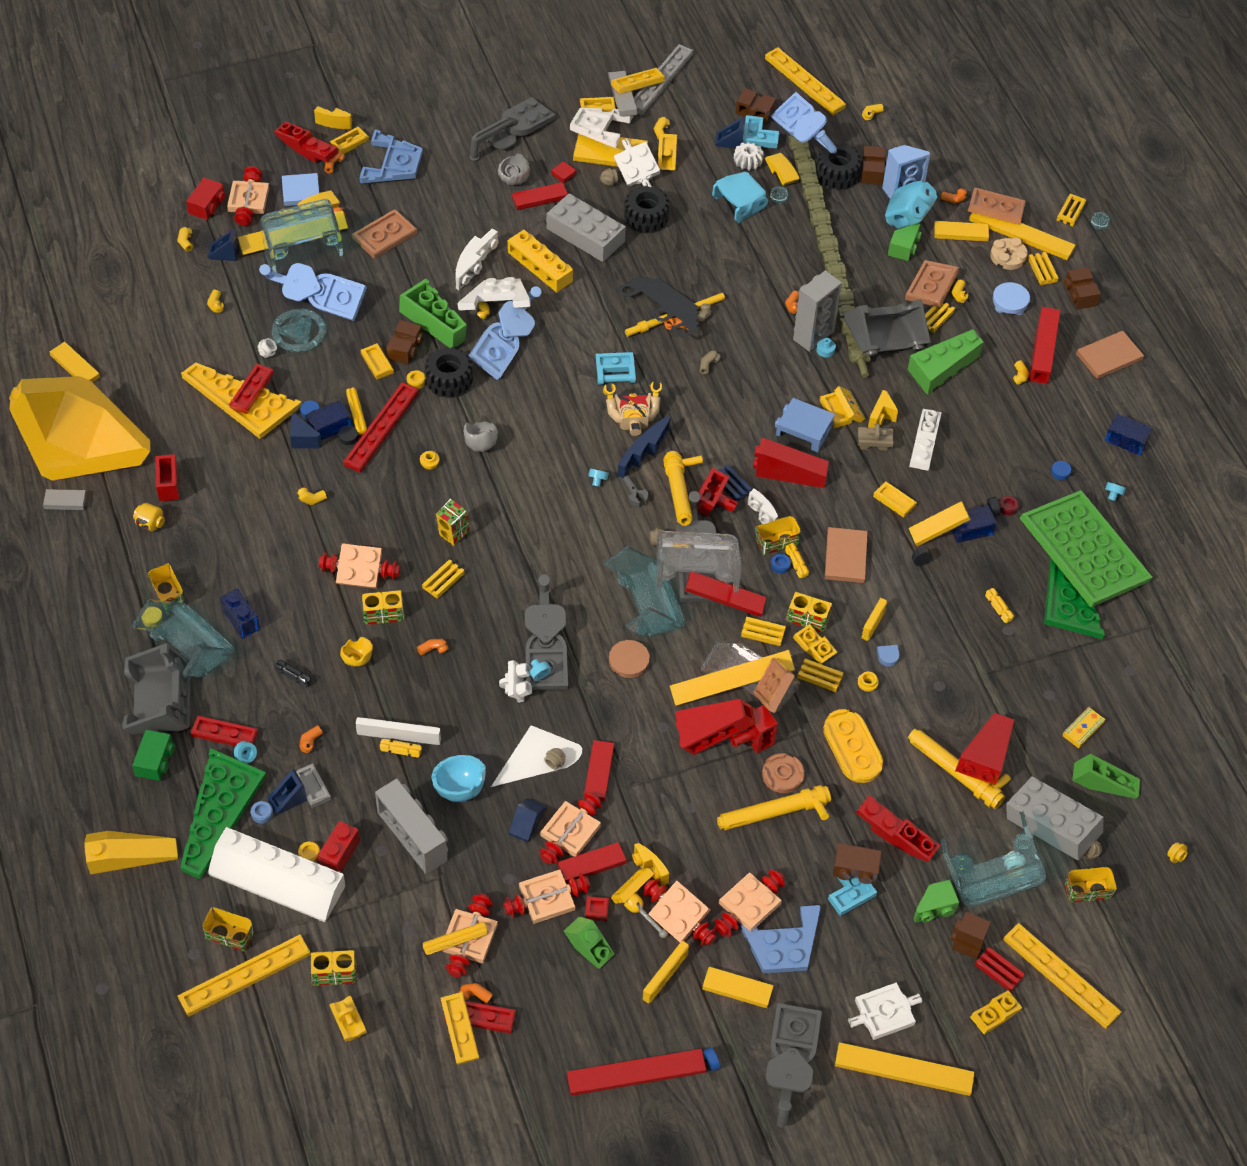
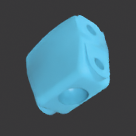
M748 172L726 176L716 181L713 185L712 195L716 199L724 196L737 207L734 219L738 223L749 219L768 204L766 191Z
M923 181L912 182L896 189L885 213L887 223L890 226H895L897 229L920 223L938 197L936 190L928 182Z

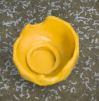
M360 637L356 642L349 639L341 647L340 656L345 664L349 666H363L371 659L373 645L370 640L364 637Z

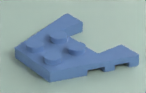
M374 130L371 140L372 146L386 147L388 149L381 169L362 168L359 178L360 183L416 178L423 155V148L404 140L400 142L395 140L394 136L389 134L385 136L381 134V131Z
M820 905L800 906L801 928L757 930L756 927L750 932L739 922L742 933L747 938L751 951L763 974L807 971L820 913Z

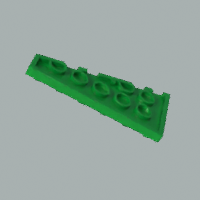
M1050 557L1044 624L1103 639L1105 633L1099 624V613H1096L1094 606L1090 607Z
M211 748L194 811L193 823L189 830L188 843L185 846L180 866L182 872L198 879L202 878L209 867L215 845L225 828H234L267 777L266 772Z

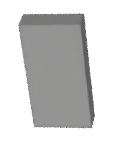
M46 489L43 503L44 509L84 510L86 490Z
M313 763L296 771L305 786L307 801L311 808L331 800V796Z

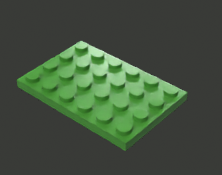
M1082 490L1023 513L1020 517V520L1090 607L1144 585L1153 578Z

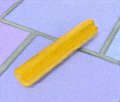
M348 388L346 392L357 433L361 436L367 430L356 388Z
M480 922L423 943L424 952L426 955L484 936L488 933L486 924Z

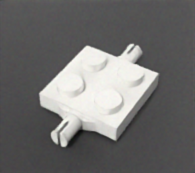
M626 139V142L623 140L622 144L626 150L614 155V159L628 188L636 184L652 187L649 180L660 174V170L647 143L644 142L632 147L629 139Z
M894 983L857 996L855 1002L860 1015L849 1018L848 1021L851 1024V1028L864 1023L873 1040L914 1026L916 1021L911 1013V1006L922 1003V999L919 994L906 998L900 991L898 984Z

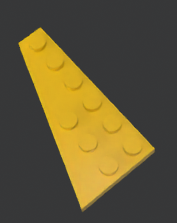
M194 363L181 373L185 381L259 439L295 413L302 405V402L299 400L287 399L285 395H276L269 392V389L264 388L249 412L245 414L231 409L229 406L244 380L238 381L233 379L231 375L226 374L225 376L216 373V370L198 363Z

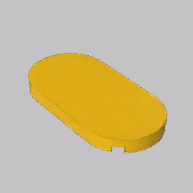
M846 709L833 711L827 717L823 731L842 772L847 778L858 783H867L875 780L882 771L883 758L863 718L859 714L849 712L850 710Z

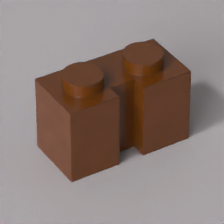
M744 88L736 101L735 114L744 117L746 115L763 117V123L768 124L771 115L775 112L776 98L764 94L761 97L757 95V92Z
M864 146L861 183L882 185L886 169L884 166L887 163L888 155H885V147Z
M1089 267L1068 270L1064 279V287L1068 289L1070 300L1074 303L1076 309L1097 306L1101 293L1096 283H1093V276Z
M400 320L395 329V335L391 337L386 347L387 359L409 365L411 359L416 356L418 345H421L423 342L424 334H422L421 325Z
M838 843L833 876L841 880H849L850 877L859 878L858 881L863 884H876L881 851Z
M965 912L963 919L958 918L951 937V940L954 941L952 950L977 960L991 922Z

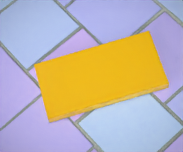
M578 134L573 161L618 167L614 155L626 150L622 144L623 140L626 142V139H629L632 147L644 142L648 145V141L620 137L618 145L614 148Z

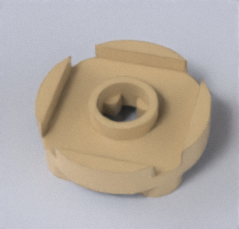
M1017 237L1012 239L1004 238L994 241L990 256L994 264H1000L1006 270H1014L1020 268L1026 261L1027 249Z

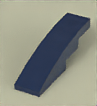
M666 416L654 424L633 443L618 463V477L624 478L632 465L640 468L647 454L655 456L670 430L671 417Z

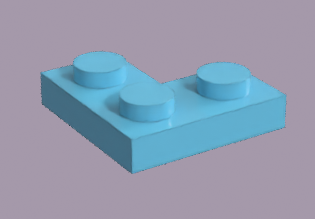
M746 115L743 143H756V146L777 149L779 131L762 130L763 117Z
M859 878L839 879L844 887L830 894L828 900L837 913L842 916L876 897L877 891L871 883L863 884L858 881Z

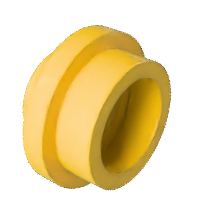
M426 451L420 456V463L426 469H434L439 464V455L433 451Z
M864 672L858 678V686L867 692L874 691L878 686V678L872 672Z
M1178 842L1173 844L1167 853L1170 861L1173 863L1182 862L1188 854L1187 846Z

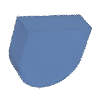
M897 645L877 646L878 660L882 665L891 667L897 664L899 659Z

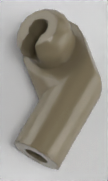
M710 304L701 305V310L696 315L699 319L696 321L702 322L711 315Z
M714 350L709 351L701 358L699 372L704 375L708 374L710 363L712 361L717 363L720 360V354Z

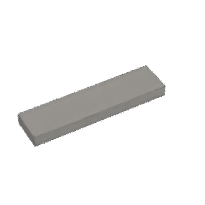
M608 72L610 85L611 80L627 76L626 72ZM611 86L619 115H637L632 92L619 94Z

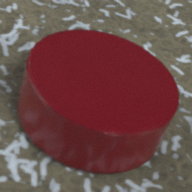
M1012 496L1002 497L999 502L1000 512L1007 516L1014 515L1019 507L1017 499Z

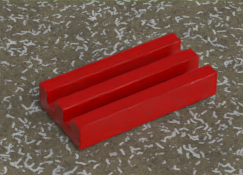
M990 947L986 949V952L975 963L976 967L1009 990V992L1017 986L1025 975ZM984 961L987 962L989 965H991L993 968H995V970H996L998 973H1000L1001 975L1003 974L1006 978H1008V979H1009L1010 981H1012L1013 983L1011 984L1010 982H1008L1006 979H1004L1002 976H1000L998 973H996L993 969H991L989 966H987V965H986L985 963H983V962H984Z

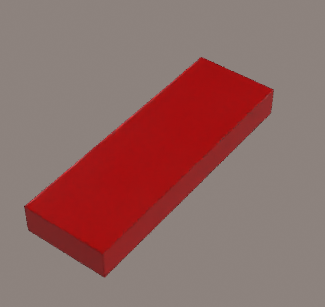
M563 182L512 193V200L516 209L521 210L561 201L568 193Z
M256 364L229 403L230 408L247 414L274 375V370Z
M197 716L191 731V737L236 746L241 741H248L254 745L258 735L257 728L203 716Z
M593 740L584 793H594L600 798V801H605L614 743Z
M619 842L560 861L558 862V868L561 870L567 884L570 876L578 879L579 873H582L583 877H588L626 864V858Z
M465 1001L471 1027L512 1033L516 1010Z

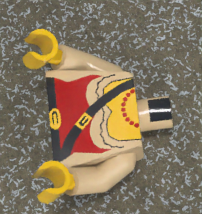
M653 382L651 383L653 396H651V393L615 394V398H613V393L616 390L615 385L611 384L612 392H608L605 385L603 393L608 397L606 403L609 416L616 423L620 424L621 429L630 430V434L633 436L640 435L641 429L648 428V423L653 421L659 413V393L662 391V384L660 383L658 390H654Z

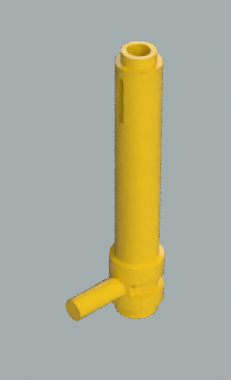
M669 451L666 453L663 462L666 475L669 478L676 518L679 524L687 526L693 518L684 479V467L703 463L702 455L682 459L678 452Z
M914 729L909 734L908 739L912 745L970 789L976 798L984 800L986 806L997 809L1003 803L1005 795L1002 794L1003 791L1000 789L1011 780L1008 774H1004L997 780L996 785L955 772L959 759L923 731Z
M818 785L812 790L807 788L797 794L720 814V817H717V823L720 830H729L805 809L807 811L814 808L822 820H827L829 814L824 806L831 802L830 792L827 786L822 787Z

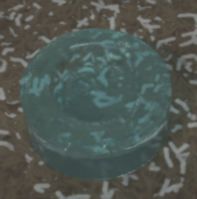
M781 186L772 188L770 199L779 204L786 202L788 199L787 189Z
M1103 212L1094 213L1091 225L1096 229H1105L1108 227L1110 218Z

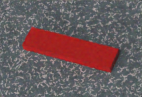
M693 571L689 573L685 587L686 592L760 617L763 613L766 597Z

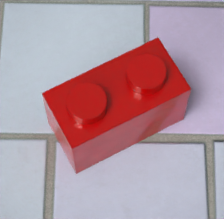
M203 178L186 201L188 214L208 220L215 213L220 202L224 201L225 192L223 184Z
M175 454L155 456L156 490L159 501L179 500L178 466Z
M339 821L318 854L319 864L341 873L360 842L358 829Z

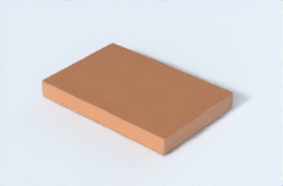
M974 188L968 211L1020 225L1026 201Z
M394 209L353 233L352 238L376 259L418 233L417 229Z
M925 260L908 289L905 300H922L923 304L941 307L959 273V267Z
M1124 331L1082 347L1076 352V355L1096 379L1137 363L1144 358V355Z
M828 527L825 563L826 580L865 582L867 531Z
M773 657L753 693L769 711L775 713L794 675L780 660Z

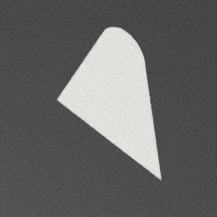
M531 725L491 787L556 771L550 768L544 761L547 751L553 748L562 749L566 755L564 765L557 770L567 768L580 758L582 747L577 743Z

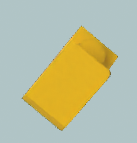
M659 134V170H675L677 135Z
M885 390L882 391L873 409L868 428H874L875 423L882 425L884 419L896 422L898 410Z

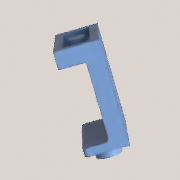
M792 398L791 402L785 405L782 417H778L775 423V428H777L776 435L780 437L782 432H786L812 443L811 450L818 453L833 427L835 414Z

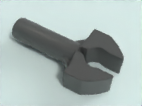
M625 476L623 481L631 492V495L628 496L629 503L640 508V502L636 498L638 497L643 499L646 505L648 502L647 490H638L630 476Z

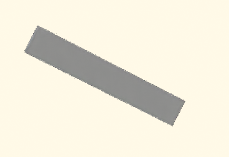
M678 44L658 68L665 76V82L643 87L634 96L638 114L643 115L693 56L692 49Z

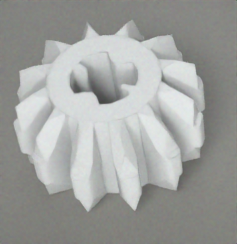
M749 142L736 146L734 153L736 166L741 167L742 170L745 168L748 171L751 168L756 170L757 167L761 166L764 157L761 146H756V143L750 144Z

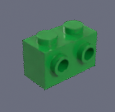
M145 730L132 765L136 777L161 780L162 774H165L168 769L169 755H173L175 748L170 734Z

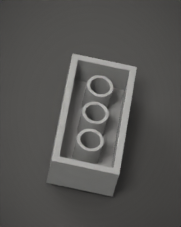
M571 194L566 195L546 214L548 230L602 262L625 242L626 226Z
M827 271L816 275L811 282L803 285L799 290L793 340L809 352L817 346L821 339L828 338L835 331L842 282Z
M1033 776L1006 803L1007 819L1076 860H1079L1103 833V816Z
M395 779L375 792L377 812L427 875L448 861V848L446 845L448 839L442 830H437L433 818L422 811L423 808L420 802L410 796L411 793L405 784H401L398 779Z

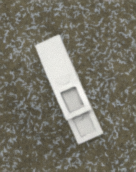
M491 229L481 239L474 236L464 248L456 268L457 290L467 285L471 278L480 273L482 269L481 260H484L487 254L497 247L498 232Z
M927 409L922 410L909 467L929 470L941 412Z

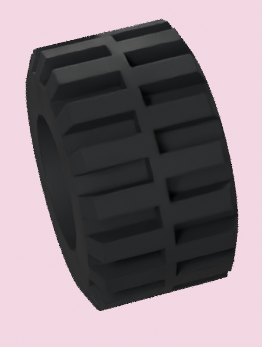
M834 143L837 148V152L834 154L823 147L818 153L816 175L819 182H822L824 186H829L828 188H836V190H840V188L847 189V187H852L853 184H856L859 179L862 162L860 153H857L858 150L844 143Z
M644 185V187L638 186L637 189L633 188L631 193L628 192L625 198V222L629 224L630 228H635V231L640 230L642 233H653L654 230L659 231L660 227L664 228L666 223H668L669 197H667L665 192H662V189H656L655 186L648 187V185Z
M443 347V349L440 350L438 348L436 352L429 354L430 357L426 358L425 378L429 390L432 389V393H438L440 397L444 395L446 398H450V396L457 397L458 394H464L465 390H469L473 382L472 360L466 352L463 353L461 349L456 350L455 347Z

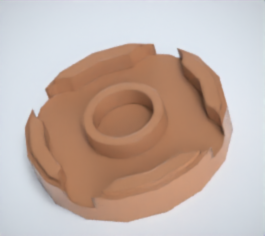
M625 640L618 642L612 647L609 652V665L619 676L634 678L643 674V671L648 668L650 655L642 643L635 640Z
M780 753L766 760L762 770V777L764 783L771 790L778 793H790L798 789L803 783L805 772L799 759L788 756L785 753Z

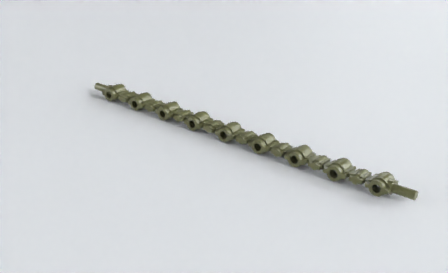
M791 135L788 136L789 147L794 154L796 172L801 179L804 200L808 201L811 225L815 227L818 250L821 254L823 253L825 271L842 282L838 314L840 316L841 331L846 335L849 360L859 365L861 376L866 378L869 376L866 362L870 361V356L861 352L845 322L844 313L855 308L853 292L848 289L845 265L841 262L838 252V240L835 235L833 236L830 213L826 209L823 200L822 186L818 184L815 161L813 158L811 159L808 141L799 142Z

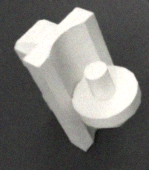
M512 660L508 661V673L505 674V678L499 681V686L505 689V693L509 697L517 699V702L520 703L524 702V696L532 694L531 683L528 681L524 682V677L531 676L530 670L532 667L527 663L518 664Z

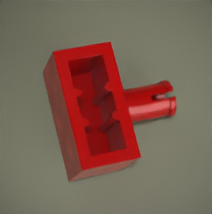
M713 467L698 491L700 500L697 502V511L706 517L716 504L732 513L738 503L722 492L729 476Z
M764 705L752 708L755 725L729 737L731 744L735 748L748 741L758 754L775 745L778 723Z

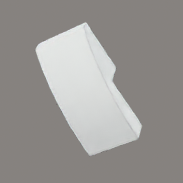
M753 489L749 493L748 505L754 511L759 512L758 520L762 524L777 520L778 515L771 503L760 492Z

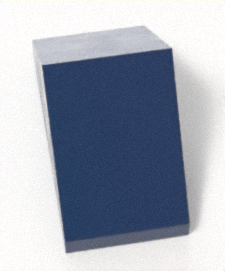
M742 117L716 133L715 145L726 148L740 146L743 143L745 119Z
M234 228L211 243L208 254L209 259L236 261L239 244L237 232Z
M292 414L290 429L291 448L319 449L322 447L320 434L297 414Z
M292 769L267 797L276 814H281L307 801L305 786L296 770Z
M528 798L518 804L509 835L529 842L547 806Z

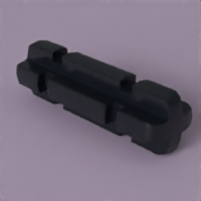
M278 660L275 663L274 667L277 672L284 673V676L296 683L300 682L299 684L303 687H308L311 684V676L306 673L302 674V671L292 665H286L287 663L283 660Z

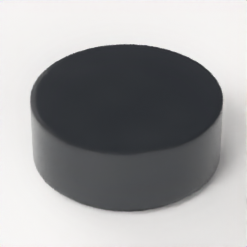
M353 426L342 427L338 431L339 441L344 445L354 444L358 439L356 428Z
M996 497L988 498L987 508L989 514L992 517L999 516L1000 507Z
M922 547L914 551L911 558L916 566H923L929 563L933 556L928 548Z

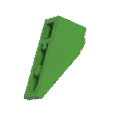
M1092 754L1074 763L1072 781L1091 790L1135 799L1139 797V778Z

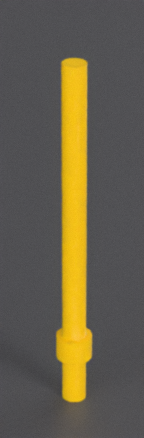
M720 293L694 304L701 309L702 304L712 305L725 300V296L723 293ZM667 314L662 315L659 318H665L667 317ZM655 318L649 321L644 320L637 323L636 326L626 329L625 334L631 336L639 332L644 333L649 331V328L662 324L664 321L661 322Z

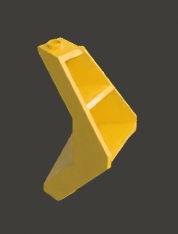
M81 376L21 379L18 386L14 387L10 394V412L41 476L52 481L139 466L150 452V440L90 380Z

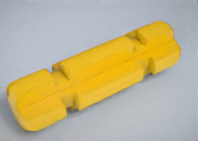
M794 543L788 544L785 551L790 556L789 558L794 569L797 571L798 577L801 579L807 577L809 570L805 566L799 551H797L796 545Z
M994 588L987 590L985 596L989 601H992L991 605L1001 616V619L1004 623L1011 622L1014 615L1011 610H1008L1009 608L1003 599L997 596L998 592Z
M389 739L381 740V751L389 752L391 750V753L407 756L411 754L412 757H420L422 748L420 745L413 744L411 746L410 743L395 740L390 742L391 740Z

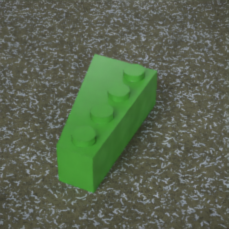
M424 279L400 295V313L417 325H421V328L449 348H456L465 342L466 323L454 310L448 307L445 299L442 300L439 297L438 291L435 288L432 289L427 279Z
M972 329L910 355L908 371L924 392L929 395L934 388L944 384L946 379L953 377L961 368L964 369L979 358L983 341Z

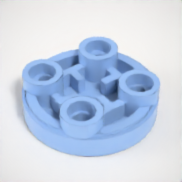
M1007 282L1000 284L994 290L993 303L995 310L999 313L1005 312L1022 315L1029 305L1030 294L1020 284Z

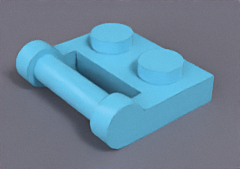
M633 352L596 354L598 385H603L606 382L636 383ZM629 372V374L603 375V373Z

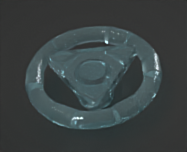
M293 309L278 316L272 325L271 333L275 343L281 348L291 352H301L316 347L323 340L326 333V325L322 317L311 310ZM293 317L290 320V324L279 327L286 319ZM312 319H314L319 327V333L309 342ZM279 333L300 344L286 343L282 340Z

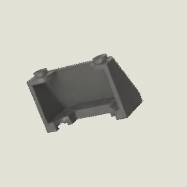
M914 300L909 305L902 303L897 306L870 308L867 305H862L844 313L848 328L863 354L866 353L867 356L876 355L878 352L913 348V351H918L931 343L922 300Z
M168 643L126 657L124 674L134 682V715L130 713L124 716L122 722L123 729L131 735L144 734L145 730L163 733L188 729L190 727L191 669L188 660Z

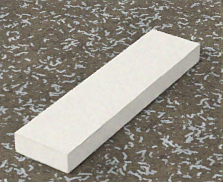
M357 717L356 720L357 735L440 745L441 731L438 727Z

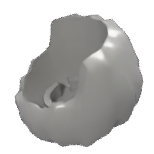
M517 153L515 156L503 159L499 164L498 175L507 185H521L527 181L530 167L529 162L523 155Z
M483 421L472 425L469 423L464 425L465 443L473 451L486 452L495 446L498 430L494 424Z

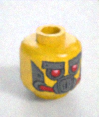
M144 503L139 505L134 511L133 519L140 528L153 532L164 524L163 511L157 506Z

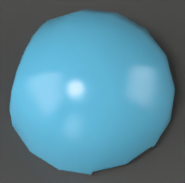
M470 755L449 757L441 761L434 768L431 776L433 786L440 796L452 802L468 801L476 797L483 787L486 773L485 765L479 759Z

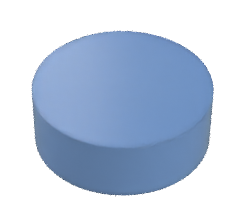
M266 801L256 802L251 808L252 819L260 824L270 821L273 816L272 806Z

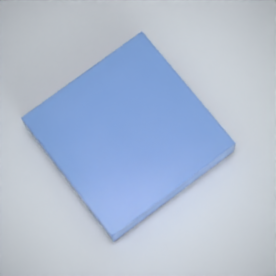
M317 173L282 176L284 206L298 205L302 200L319 194Z

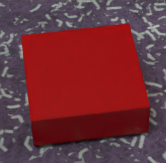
M563 161L551 170V175L566 183L576 175V170Z
M587 896L585 918L607 921L609 898Z

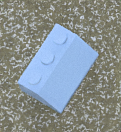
M907 145L895 147L888 151L882 188L890 199L896 189L916 181L925 182L930 159L928 151Z

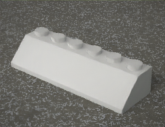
M228 827L225 828L215 845L208 870V875L325 923L345 888L344 874Z

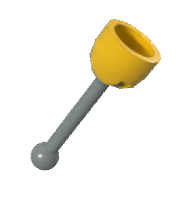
M637 893L633 894L625 902L624 906L632 913L640 912L659 932V936L666 938L668 932L665 929H661L643 910L642 898Z

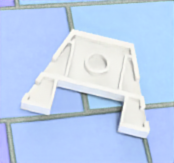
M579 108L570 123V130L616 148L620 141V134L607 132L609 124L612 120L630 123L634 115L620 116L618 109H612L611 112H602L601 108Z
M507 277L502 280H496L495 278L484 280L458 302V309L475 310L478 302L513 300L514 308L530 307L531 305L530 298L521 280Z

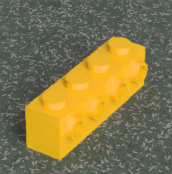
M522 230L508 240V253L556 293L573 282L572 267L564 263L558 255L553 254L544 244L537 241L532 234Z

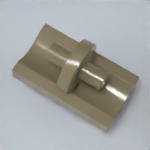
M876 423L874 428L858 427V446L862 450H868L870 446L887 451L889 447H893V429L879 428V424Z

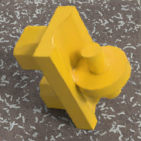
M351 996L346 997L340 1002L329 1004L345 1042L357 1039L367 1033Z

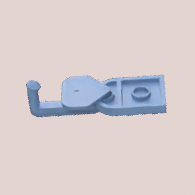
M797 92L771 115L776 123L799 142H807L813 137L830 153L835 154L837 152L836 146L825 134V130L819 132L826 124L827 118L821 112H816L813 106Z
M300 263L293 264L287 276L271 271L267 264L261 265L259 269L260 273L267 279L284 284L282 292L288 299L299 302L308 298L310 303L318 310L351 321H355L367 289L366 285L332 274L316 276L310 266Z
M533 287L528 293L530 302L541 295L539 287ZM512 301L506 302L500 309L499 318L501 323L498 322L490 325L468 356L496 380L502 376L518 351V337L529 335L535 325L533 317L525 311L527 307L514 308Z

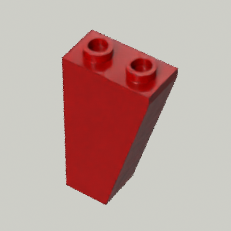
M1041 308L1035 330L1029 377L1031 382L1048 384L1060 316L1059 309Z
M761 438L760 445H756L753 468L756 469L755 477L819 488L825 487L829 461L766 438Z
M741 699L675 712L676 727L680 736L679 744L683 750L693 755L756 724L752 706Z
M994 713L961 754L955 772L996 785L1002 771L1014 719Z

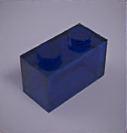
M341 400L306 414L307 424L320 434L321 441L338 434V431L344 426H352L351 415Z
M1116 414L1108 429L1105 441L1131 453L1141 455L1149 440L1152 428Z
M989 505L976 506L973 509L966 510L971 520L951 529L956 542L960 543L994 535L997 522Z
M238 588L220 597L222 611L242 639L260 630L257 614Z

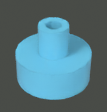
M829 338L821 339L817 343L816 351L821 357L828 358L834 355L836 345Z
M590 469L588 476L594 477L592 485L600 487L601 479L607 480L609 473Z
M1107 482L1105 490L1110 491L1108 499L1115 501L1118 494L1124 496L1126 488Z
M535 659L531 662L533 668L530 670V675L534 681L545 678L552 671L546 661L540 663L538 659Z
M248 741L239 742L234 749L235 758L246 764L252 762L257 755L255 745Z

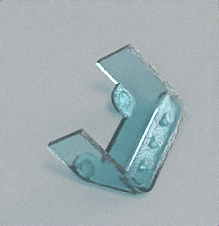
M321 199L267 213L260 220L265 255L273 272L277 273L275 260L282 259L288 254V246L323 238L326 245H335L339 256L343 255L340 230L333 206L328 199Z
M626 546L603 563L605 567L617 572V580L622 587L631 590L640 615L627 623L626 628L641 636L649 637L678 630L685 625L669 578L660 562Z
M147 600L131 626L133 629L147 630L150 637L157 641H160V639L167 640L190 661L182 673L184 676L205 677L227 660L235 650L227 640L195 611L180 602Z
M1024 811L1019 813L1025 832L1019 833L1014 837L1013 846L1015 852L974 865L971 857L967 854L961 853L952 856L945 838L941 839L944 857L960 898L966 906L975 907L1041 885L1045 881V869Z

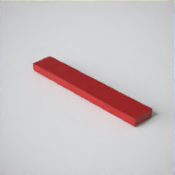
M403 382L400 384L343 461L344 466L361 473L417 397L419 389Z
M702 1049L567 1071V1080L570 1096L703 1074L706 1073V1066Z

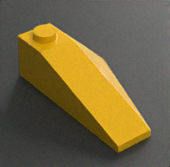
M103 831L86 834L84 843L86 863L90 874L178 859L176 838Z

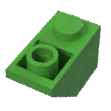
M919 223L894 231L889 245L888 256L909 261L911 254L914 255L916 252L917 244L915 243L920 241L922 232L919 231Z
M950 880L928 886L916 909L915 923L920 921L924 923L929 922L940 916L949 917L957 911L959 901Z
M578 917L564 930L574 948L596 968L600 969L614 955L613 950L593 920Z

